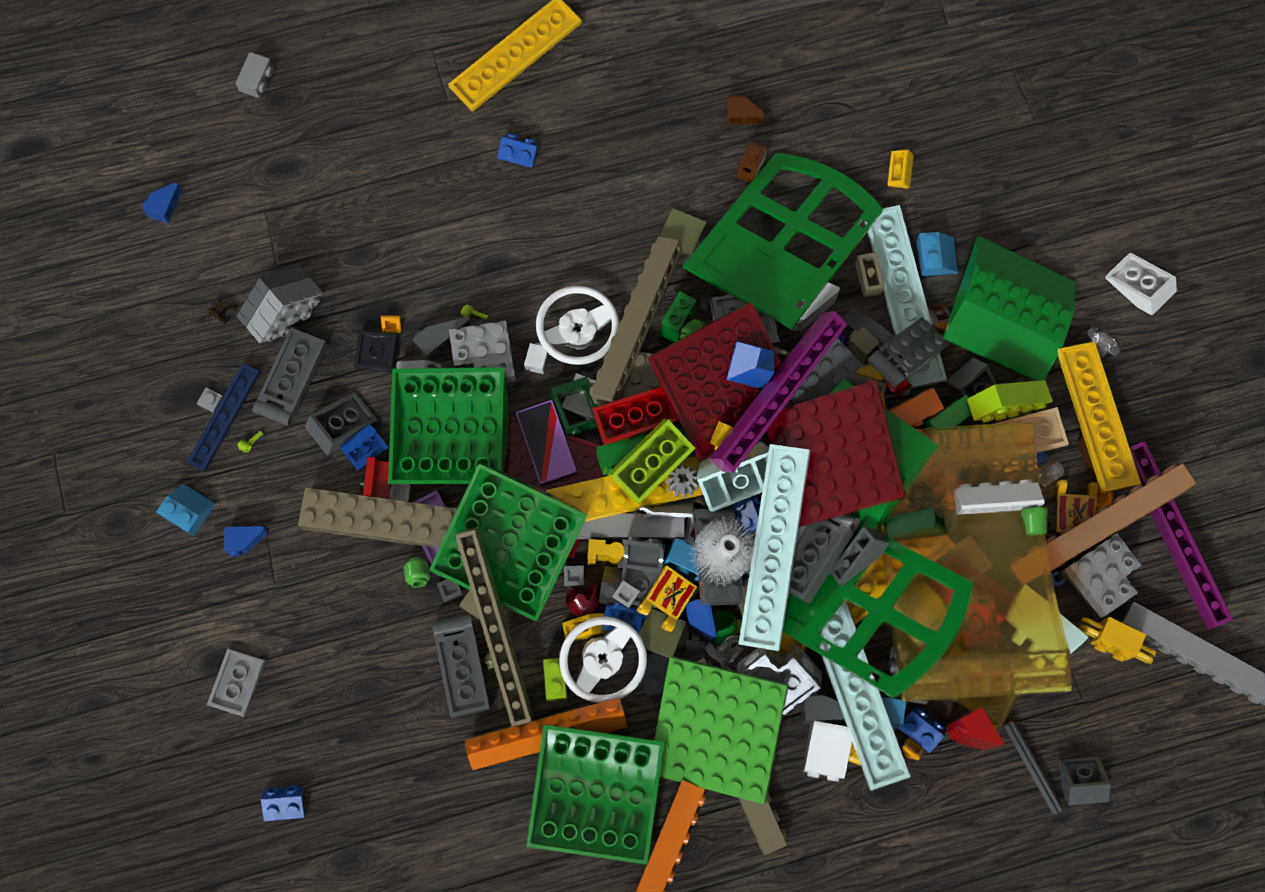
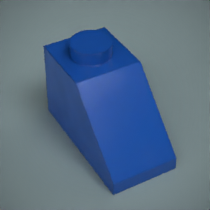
M172 183L150 193L148 199L144 201L143 211L148 217L169 224L182 189L177 183Z
M264 526L224 527V551L230 554V556H242V553H248L268 534V530Z

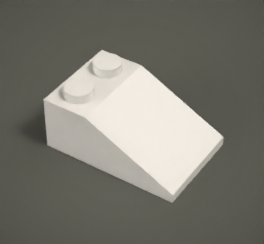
M1129 253L1105 276L1136 307L1150 315H1153L1177 292L1175 276L1132 253Z

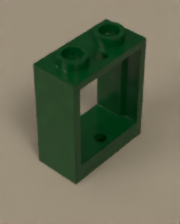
M587 377L553 387L550 390L549 395L565 435L571 434L574 436L580 434L584 429L589 428L593 430L598 428L592 408L599 405L593 402L590 395L591 385ZM583 391L594 418L570 426L559 399Z

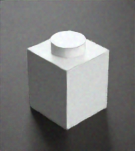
M530 343L524 363L525 370L544 374L549 353L541 343Z

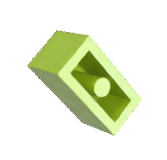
M560 658L543 660L546 700L548 702L567 700L566 682L561 674Z

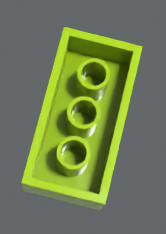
M1045 380L995 384L967 399L974 421L983 420V422H989L993 419L1000 421L1007 417L1010 420L1019 416L1029 415L1033 411L1045 409L1047 404L1053 402Z
M663 419L608 475L634 503L639 504L695 447L669 420Z

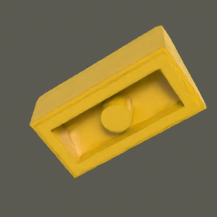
M909 149L891 151L888 186L910 188L913 154Z

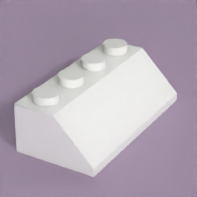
M1032 480L1019 481L1020 484L1004 481L999 482V485L992 486L991 483H980L979 487H971V484H962L954 491L956 515L1016 511L1040 507L1044 504V498L1038 482L1032 483Z

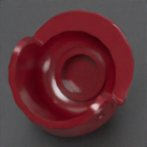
M596 583L588 585L581 594L577 589L569 588L565 597V603L572 614L581 617L593 614L597 610L599 595Z

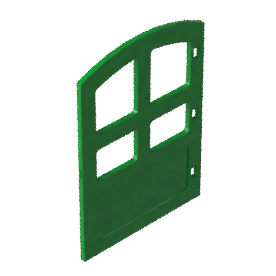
M775 153L689 257L683 268L746 304L752 302L758 311L793 329L882 214L883 208L864 188L839 171L807 158ZM781 169L799 172L821 180L797 211H791L761 194ZM833 188H837L848 196L864 212L845 237H840L809 220V217ZM750 207H755L786 224L773 241L769 242L737 224ZM862 220L868 222L864 228L859 226ZM798 232H802L834 250L822 267L816 268L784 250ZM831 260L837 262L833 268L828 266ZM800 300L805 303L801 310L796 307Z
M855 534L853 535V537L851 538L850 542L848 543V545H847L846 548L844 549L843 553H844L845 550L848 548V546L852 543V541L855 539V537H856ZM885 536L890 544L883 553L903 563V567L880 598L876 599L855 587L869 566L843 586L839 585L831 573H829L810 604L791 593L788 594L783 632L894 698L920 680L947 651L966 617L972 599L974 583ZM918 573H922L954 591L945 618L937 631H933L893 609L896 602ZM848 600L868 611V614L846 645L839 647L820 636V633L841 604ZM882 622H887L926 644V648L913 661L891 677L858 658L859 653ZM823 642L831 646L828 652L820 648ZM873 672L881 676L878 682L870 678Z

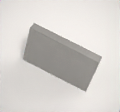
M228 648L207 705L246 717L266 661Z

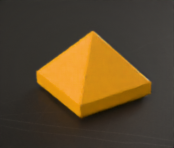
M381 315L382 333H401L400 316Z
M1099 488L1096 508H1101L1104 505L1112 506L1114 492L1102 494Z
M910 737L906 739L902 747L905 756L915 760H919L925 750Z

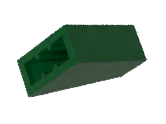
M933 507L886 518V535L894 541L948 535L945 516Z

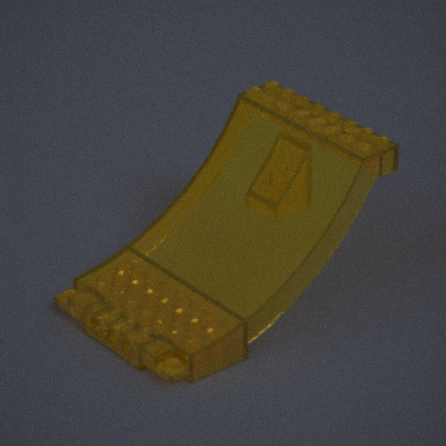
M1033 423L983 424L916 429L939 446L906 491L907 497L902 498L888 517L933 507L945 516L948 535L896 542L973 582L974 589L966 617L955 639L939 661L920 680L900 693L902 701L1072 691L1070 649L1056 601L1045 534L1026 535L1021 510L956 515L954 491L959 488V485L971 484V487H979L980 483H991L992 486L999 485V482L1004 481L1020 484L1019 481L1032 480V483L1038 482L1039 484ZM885 521L879 530L889 538L885 532V525H887ZM882 553L885 585L887 588L903 567V563ZM918 573L896 602L893 609L927 628L937 631L945 618L954 591L924 574ZM891 625L899 672L926 648V644Z

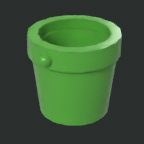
M1034 507L1021 510L1026 535L1047 533V508Z

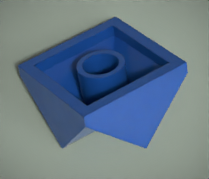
M736 341L726 380L763 389L774 374V351Z
M701 599L687 603L688 626L709 641H715L716 631L711 605L701 606Z

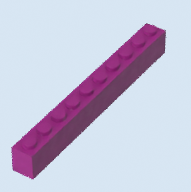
M835 311L822 312L709 458L722 472L736 471L846 327L845 321Z
M1145 441L1129 447L1143 487L1146 486L1145 482L1157 474L1160 477L1162 476ZM1174 499L1150 512L1207 630L1233 620Z

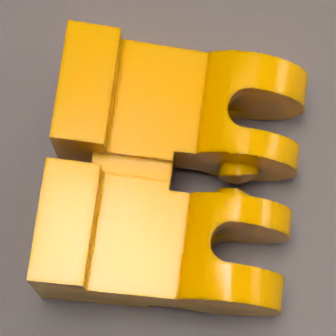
M589 539L588 565H596V561H609L612 565H618L624 558V546L621 543L606 544V540Z

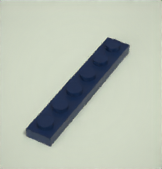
M244 363L241 364L186 462L187 464L206 472L259 377L260 372Z

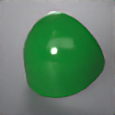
M712 612L716 631V646L729 641L736 632L737 620L735 615L730 612Z

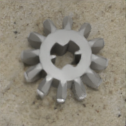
M681 464L680 469L676 467L668 475L669 479L666 480V484L669 485V491H675L674 495L676 497L682 494V497L686 498V493L692 496L693 490L697 491L699 489L697 485L699 483L697 471H692L691 466L685 469L684 465ZM682 479H685L686 482L684 481V483H680V480L682 481Z

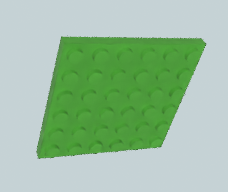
M671 656L655 735L656 741L664 742L660 777L678 782L684 780L700 788L765 804L788 684Z

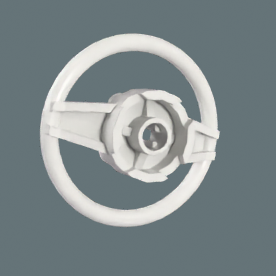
M569 286L554 292L543 302L537 314L536 331L540 343L554 358L568 364H588L602 358L609 351L611 339L618 330L619 317L612 302L601 292L586 286ZM574 293L587 294L604 304L589 312L583 308L568 311L560 318L558 326L544 331V317L548 308L562 296ZM610 320L612 321V330L607 343L599 351L591 355L572 357L562 354L554 348L556 346L568 345L571 348H576V350L584 349L592 344L596 332ZM575 327H580V328H581V331H580V332H577V330L574 331V328H575Z
M612 617L592 618L580 623L566 637L560 652V670L568 687L583 699L597 703L618 697L622 699L639 685L644 676L647 665L646 648L638 632L626 622ZM593 626H615L605 636L591 638L585 644L582 650L583 666L575 683L570 675L567 662L568 652L575 638L581 632ZM631 637L639 653V665L632 681L622 690L612 694L597 695L590 693L601 678L607 679L619 670L623 659L621 650ZM606 653V659L600 661L598 655Z

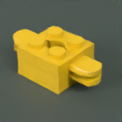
M1111 617L1099 623L1088 618H1082L1081 623L1083 625H1079L1078 629L1092 637L1090 644L1094 645L1096 650L1103 653L1107 651L1113 654V658L1122 662L1136 658L1147 664H1152L1153 658L1151 657H1155L1156 651L1142 645L1146 634Z

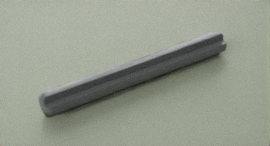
M1011 721L1005 724L1004 728L1053 814L1061 812L1063 810L1062 805L1016 723Z

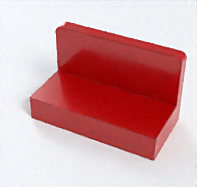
M368 457L363 491L364 496L389 499L391 484H388L389 462L377 461L375 457Z

